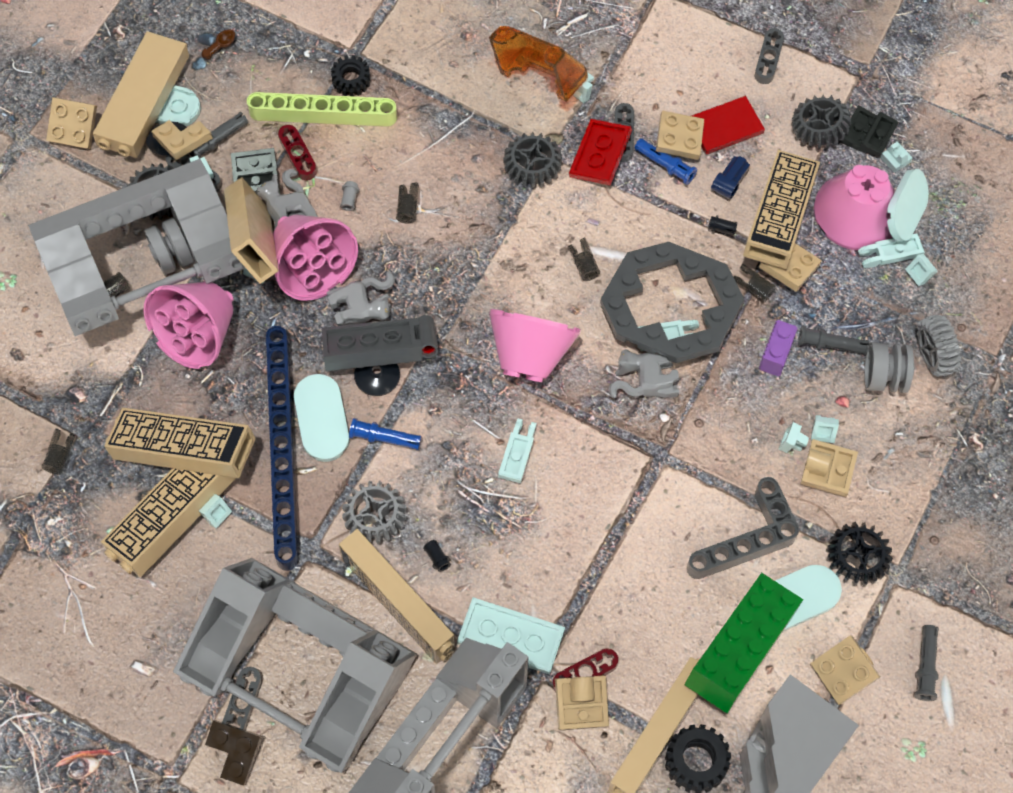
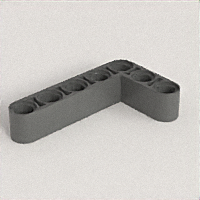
M762 478L755 491V499L768 525L695 551L691 554L687 564L689 576L694 579H702L789 547L795 542L799 533V526L779 483L774 478ZM762 488L770 489L772 494H765ZM771 509H778L782 514L775 515ZM781 530L790 531L792 536L783 535ZM759 538H767L770 544L761 543ZM737 546L747 547L748 552L739 551ZM721 553L725 555L726 560H718L715 554ZM693 562L703 563L704 568L698 569L694 567Z

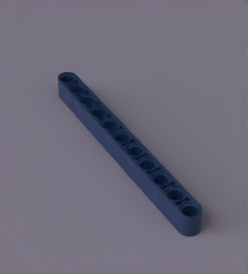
M272 326L266 332L274 555L279 568L289 571L298 564L289 342L286 330L283 327ZM275 338H282L279 342L273 341ZM278 358H282V359H283V361H281V362H279V363L273 362L274 360H276V359H278ZM278 379H283V380H284V381H283L282 383H280V384L274 383V382H275L276 380H278ZM279 400L285 401L282 405L275 404ZM280 421L286 422V424L281 427L276 426V424ZM279 443L287 444L284 448L276 447ZM282 464L288 465L285 470L277 469ZM282 486L289 487L286 492L278 491ZM281 509H290L289 513L285 515L279 514ZM283 531L291 532L288 537L279 536ZM285 553L292 554L288 560L280 559Z

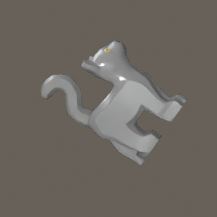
M294 169L286 170L282 174L283 183L288 188L294 190V193L279 194L276 174L272 176V180L264 182L256 190V194L266 202L268 213L275 221L274 230L278 225L279 219L283 216L306 215L317 217L315 209L309 203V199L304 194L302 186L291 180V177L297 175V171Z
M387 271L386 281L384 282L370 277L362 281L350 282L345 287H338L326 292L332 309L338 308L341 303H346L348 309L334 315L337 325L362 324L371 319L387 321L391 304L388 303L389 295L385 294L369 303L366 288L371 285L378 290H386L394 284V274Z
M625 349L621 351L618 360V370L615 374L620 376L637 371L639 386L633 388L627 382L617 380L609 385V395L612 398H616L617 390L623 389L630 396L678 397L679 389H677L676 385H673L674 382L679 380L678 370H672L670 374H662L661 369L673 366L672 361L667 360L666 356L654 355L652 353L638 355Z

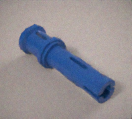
M642 138L635 144L636 151L667 169L669 175H675L682 179L684 184L688 185L694 179L697 168L688 166L682 162L680 157L673 158L666 153L657 152L655 146Z
M353 418L349 431V438L355 436L368 439V442L371 443L376 440L419 450L422 437L421 435L418 436L379 427V424L376 422L370 424L358 421V418Z

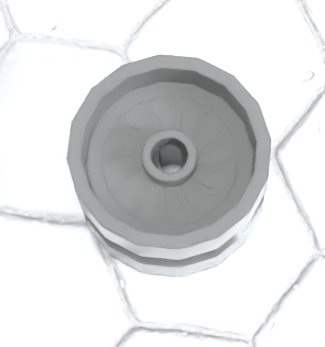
M174 218L162 222L165 237L162 236L156 226L144 230L150 252L164 276L175 271L176 266L172 258L173 256H175L178 264L183 268L194 263L187 243Z

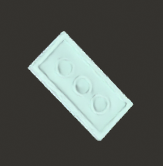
M473 597L457 644L461 645L465 638H469L502 649L508 642L529 657L528 668L550 675L565 627Z

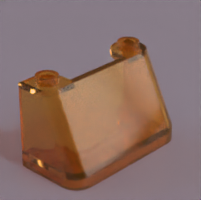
M509 26L499 27L489 37L500 74L509 77L514 70L524 73L529 67L556 77L557 97L565 102L570 99L588 78L585 65L559 46Z

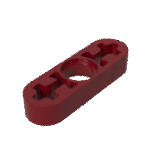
M293 125L282 126L278 131L279 141L292 166L297 171L298 177L306 181L313 179L317 174L316 164L298 130ZM289 133V135L292 136V143H290V140L287 136H285V134ZM294 149H302L304 151L300 156H293L291 154ZM304 161L306 167L310 169V171L306 172V170H303L302 163Z
M602 649L558 672L553 678L555 693V679L571 678V672H574V677H581L578 670L583 666L591 668L592 676H606L613 672L618 664L617 653L612 649ZM603 656L612 658L611 666H608L606 663L599 666L600 672L598 673L592 661H595L596 665L603 661Z

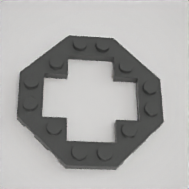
M665 242L627 252L602 295L600 304L616 339L622 342L627 340L637 344V348L654 355L659 353L666 356L667 360L679 363L720 350L738 312L743 306L744 297L727 264L674 243ZM676 264L684 281L705 275L720 306L702 310L701 316L708 329L668 340L660 322L638 328L624 297L643 292V285L637 274Z

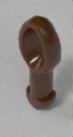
M230 29L220 32L216 37V41L207 49H203L202 57L206 60L210 59L219 49L229 47L234 42L235 32Z

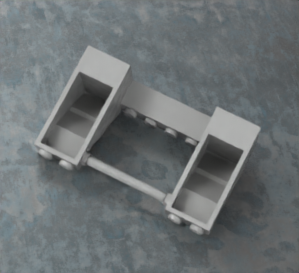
M201 159L28 225L74 336L118 320L116 310L120 309L119 305L121 306L146 296L159 286L174 285L196 275L198 277L203 276L207 284L245 269L244 265L231 252L227 214ZM170 207L195 261L194 267L119 297H110L86 240Z
M250 558L222 569L173 672L179 675L183 682L199 687L200 691L207 696L215 697L223 692H230L300 734L302 741L299 748L304 750L308 757L322 761L331 771L342 773L351 766L363 740L403 683L417 653L257 560ZM275 614H278L277 617L280 620L297 625L298 630L302 633L312 634L319 638L318 641L321 644L338 649L339 653L343 656L310 725L307 726L234 684L233 679H231L237 665L257 641L259 635Z
M465 638L436 676L435 681L349 793H435V786L430 782L433 775L475 718L479 716L498 729L525 692L529 657L508 642L501 649L487 643L483 644ZM459 701L469 709L424 771L420 770L418 773L412 769L410 773L405 772L404 770L455 702Z
M790 674L768 703L755 730L740 753L745 784L744 793H810L859 725Z

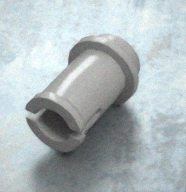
M347 181L342 186L344 192L340 207L346 211H353L356 194L359 193L360 189L356 182Z

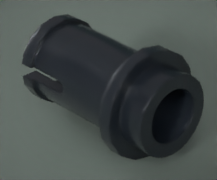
M716 215V217L711 216L708 229H711L713 233L718 231L734 236L737 222L718 218L719 215Z
M431 540L424 545L423 549L433 562L432 566L434 569L441 572L450 566V557L445 556L437 540Z

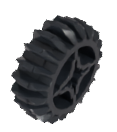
M856 521L852 523L851 528L847 524L843 525L842 530L837 529L834 533L835 536H831L829 540L831 544L827 546V551L830 553L827 556V560L833 561L830 569H838L836 575L838 577L844 575V583L852 579L853 586H856L861 581L864 587L868 584V580L874 584L877 578L882 579L885 575L884 572H888L890 569L888 563H891L893 559L889 555L892 552V547L886 546L889 543V539H881L883 531L875 533V525L868 529L865 522L860 527H858ZM852 539L851 547L841 551V545L845 541ZM877 557V565L867 569L868 560Z

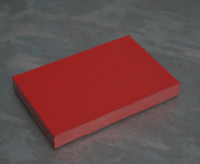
M746 96L692 115V117L704 119L701 147L706 155L761 135L765 131L764 126Z
M590 119L570 168L569 176L611 186L631 135V126Z

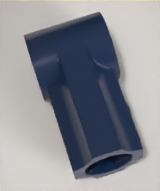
M734 156L723 173H718L712 183L711 190L731 200L739 187L740 181L749 170L750 164L745 158Z

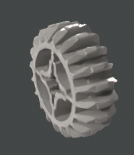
M932 315L920 320L917 327L918 349H920L927 369L937 377H944L958 371L961 361V350L959 349V342L954 332V327L951 326L950 321L941 315Z
M380 480L377 486H373L372 481L368 482V487H364L360 483V491L352 488V496H346L345 498L348 504H343L342 506L343 511H345L342 514V518L346 521L344 523L345 528L350 529V534L358 529L370 543L372 539H376L377 544L381 543L380 538L383 537L386 541H389V534L397 536V529L403 528L401 521L406 520L404 512L407 510L406 505L402 504L404 502L403 496H398L399 491L397 489L391 491L389 483L383 488ZM373 498H381L384 500L376 501ZM365 501V508L360 511V514L355 515L358 506ZM370 506L373 510H376V513L378 512V518L371 513ZM394 509L391 519L384 524V516ZM366 524H373V525H375L376 527H367V526H364V525H366Z

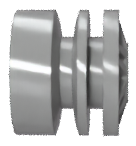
M869 343L864 371L866 390L884 391L888 381L891 392H896L899 388L900 393H908L914 375L912 346L903 345L901 348L899 344H894L889 354L887 343Z

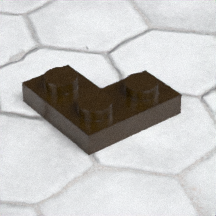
M213 720L205 745L228 753L220 778L243 786L246 785L262 736Z

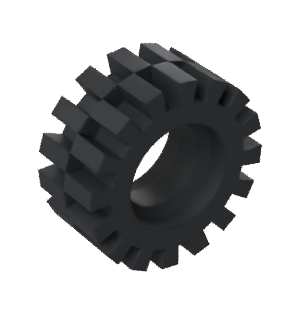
M346 55L344 56L345 60H342L340 57L338 63L334 62L331 68L334 89H337L339 94L342 92L343 96H347V93H350V96L353 97V93H357V96L361 95L360 90L365 92L367 90L366 87L369 88L370 86L369 65L367 66L365 60L362 62L361 57L356 59L355 55H352L350 59ZM348 72H356L359 74V77L354 80H346L343 78V75Z

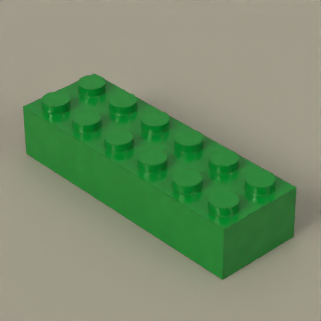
M761 572L694 666L684 685L728 714L804 599Z

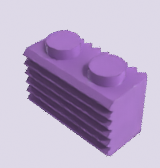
M780 320L775 321L759 365L761 371L775 376L781 375L798 329L796 326Z

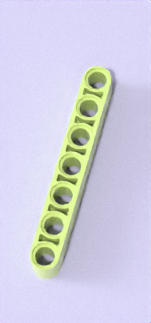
M254 92L247 97L249 115L252 119L258 121L391 126L397 121L396 103L389 98Z

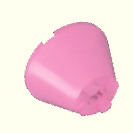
M856 165L853 169L832 177L822 185L815 198L814 217L817 225H820L828 239L841 247L859 250L863 246L893 238L888 229L887 221L891 219V213H888L887 208L895 190L888 179L887 172L873 166Z
M306 215L283 216L279 219L278 225L274 230L273 237L279 269L275 273V278L279 287L294 299L307 301L326 296V292L338 283L343 284L355 266L358 255L357 239L350 228L339 220Z
M204 281L159 286L151 291L145 299L143 310L145 323L148 330H153L159 340L156 344L172 360L192 369L209 366L217 359L233 315V296L229 291H224L213 282L206 284Z
M490 309L489 313L500 368L504 370L503 374L519 378L520 374H525V379L542 383L543 378L546 379L580 335L581 329L576 327L574 329L567 328L568 325L518 313L511 314L495 309Z

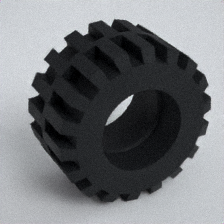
M695 724L689 725L688 729H685V727L680 729L679 733L673 736L665 755L666 771L669 770V778L671 781L673 779L676 781L675 785L678 788L681 786L685 787V791L688 793L691 790H694L695 793H701L705 790L707 793L713 787L716 788L726 776L731 764L729 763L731 752H728V742H723L724 736L721 733L719 735L715 734L716 729L712 727L710 730L705 729L706 725L700 724L699 728H696ZM691 747H700L706 750L712 759L711 768L701 772L692 770L684 761V751Z

